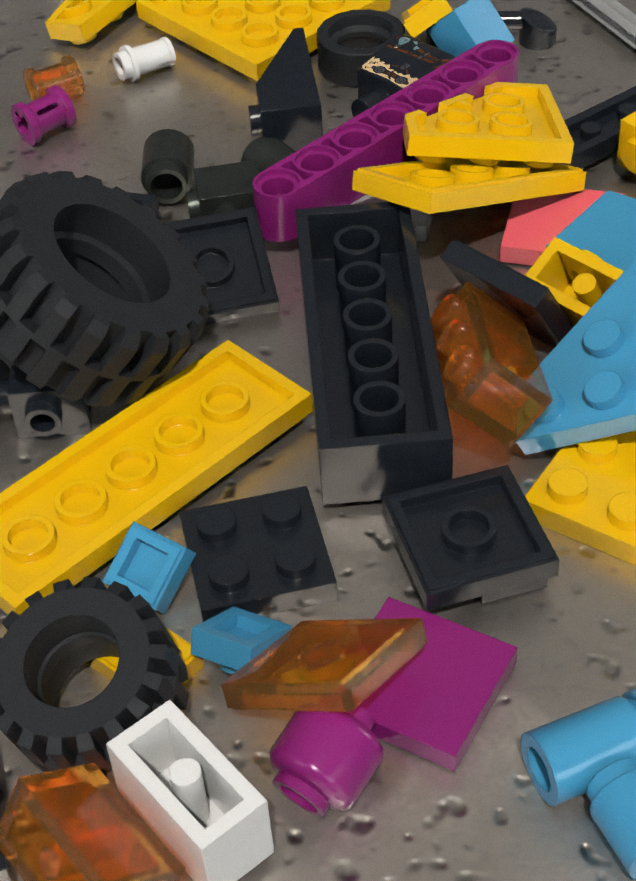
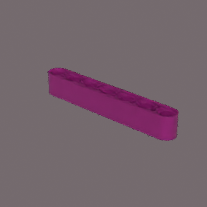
M489 40L479 43L260 172L254 177L252 185L254 207L256 208L263 239L273 242H284L297 238L295 209L350 205L366 195L352 190L353 170L362 167L417 161L412 156H407L403 139L405 114L419 109L427 112V116L438 113L439 102L464 93L474 96V100L484 96V88L487 85L495 82L517 83L519 60L517 46L504 40Z

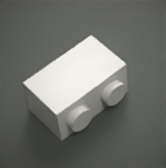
M168 700L106 743L119 796L194 881H238L274 853L267 800L171 700Z

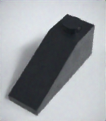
M294 28L255 84L257 105H248L252 136L261 135V137L277 138L295 151H298L323 136L321 102L304 29Z

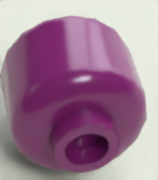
M338 696L333 704L320 700L303 702L297 708L269 752L270 764L277 773L272 781L275 788L291 802L318 817H324L328 809L331 811L350 810L361 796L383 759V747L371 731L375 724L373 716L354 701L342 696Z

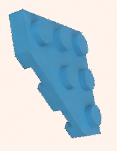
M636 260L630 264L516 389V443L525 455L636 431Z

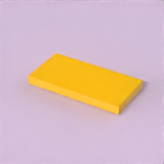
M447 158L446 161L441 163H427L418 160L357 168V170H353L352 190L427 214L583 191L586 171H583L582 168L562 163H554L549 168H534L525 165L522 161L501 160L497 165L484 166L462 158Z

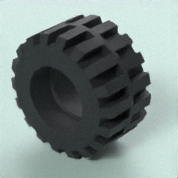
M84 577L81 586L75 588L70 580L67 579L53 583L54 593L43 597L39 591L27 597L25 601L29 607L20 615L11 611L2 622L7 632L3 638H0V730L46 775L51 771L59 781L73 785L76 784L79 775H81L90 786L104 785L107 781V772L113 771L106 743L168 700H171L180 710H186L189 694L182 685V682L189 679L186 665L179 655V649L151 605L140 594L134 597L128 586L113 581L106 588L101 579L97 577ZM119 657L114 677L99 695L78 706L57 707L60 690L66 679L75 669L95 658Z

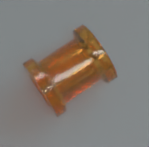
M71 55L61 57L60 63L39 70L30 67L23 71L25 87L31 102L46 95V89L53 85L60 86L68 96L73 95L74 98L84 96V80L75 59Z

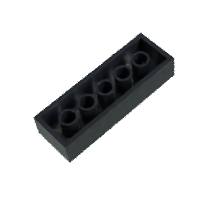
M392 202L295 209L323 505L382 500L383 496L452 479L453 436L410 208Z

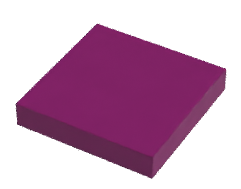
M388 597L321 701L333 704L338 696L354 701L367 710L375 719V724L371 731L378 739L455 772L517 663L518 647Z

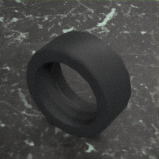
M364 9L338 13L326 19L317 29L318 69L326 79L338 85L358 87L357 71L359 66L398 34L405 33V26L397 17L382 11Z

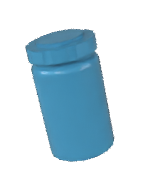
M636 688L622 694V697L615 696L521 735V751L527 772L539 795L547 804L554 807L585 794L592 778L603 768L620 759L636 758Z

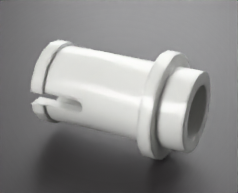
M162 37L159 40L133 48L127 44L122 45L119 48V52L113 53L112 60L119 79L122 81L129 79L133 83L139 81L140 75L165 67L175 66L176 55L171 41L167 37Z

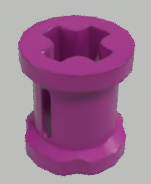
M58 85L46 89V95L28 104L18 102L11 106L14 125L23 140L31 146L41 142L42 135L60 126L67 129L75 125L77 121L76 112L69 96Z

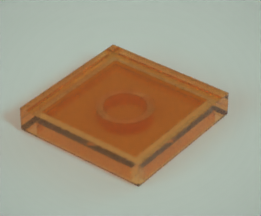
M422 618L301 621L221 683L227 707L234 708V710L352 712L428 642Z

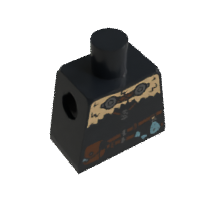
M406 33L398 34L359 66L357 71L358 99L353 101L351 105L353 117L454 59L455 56Z

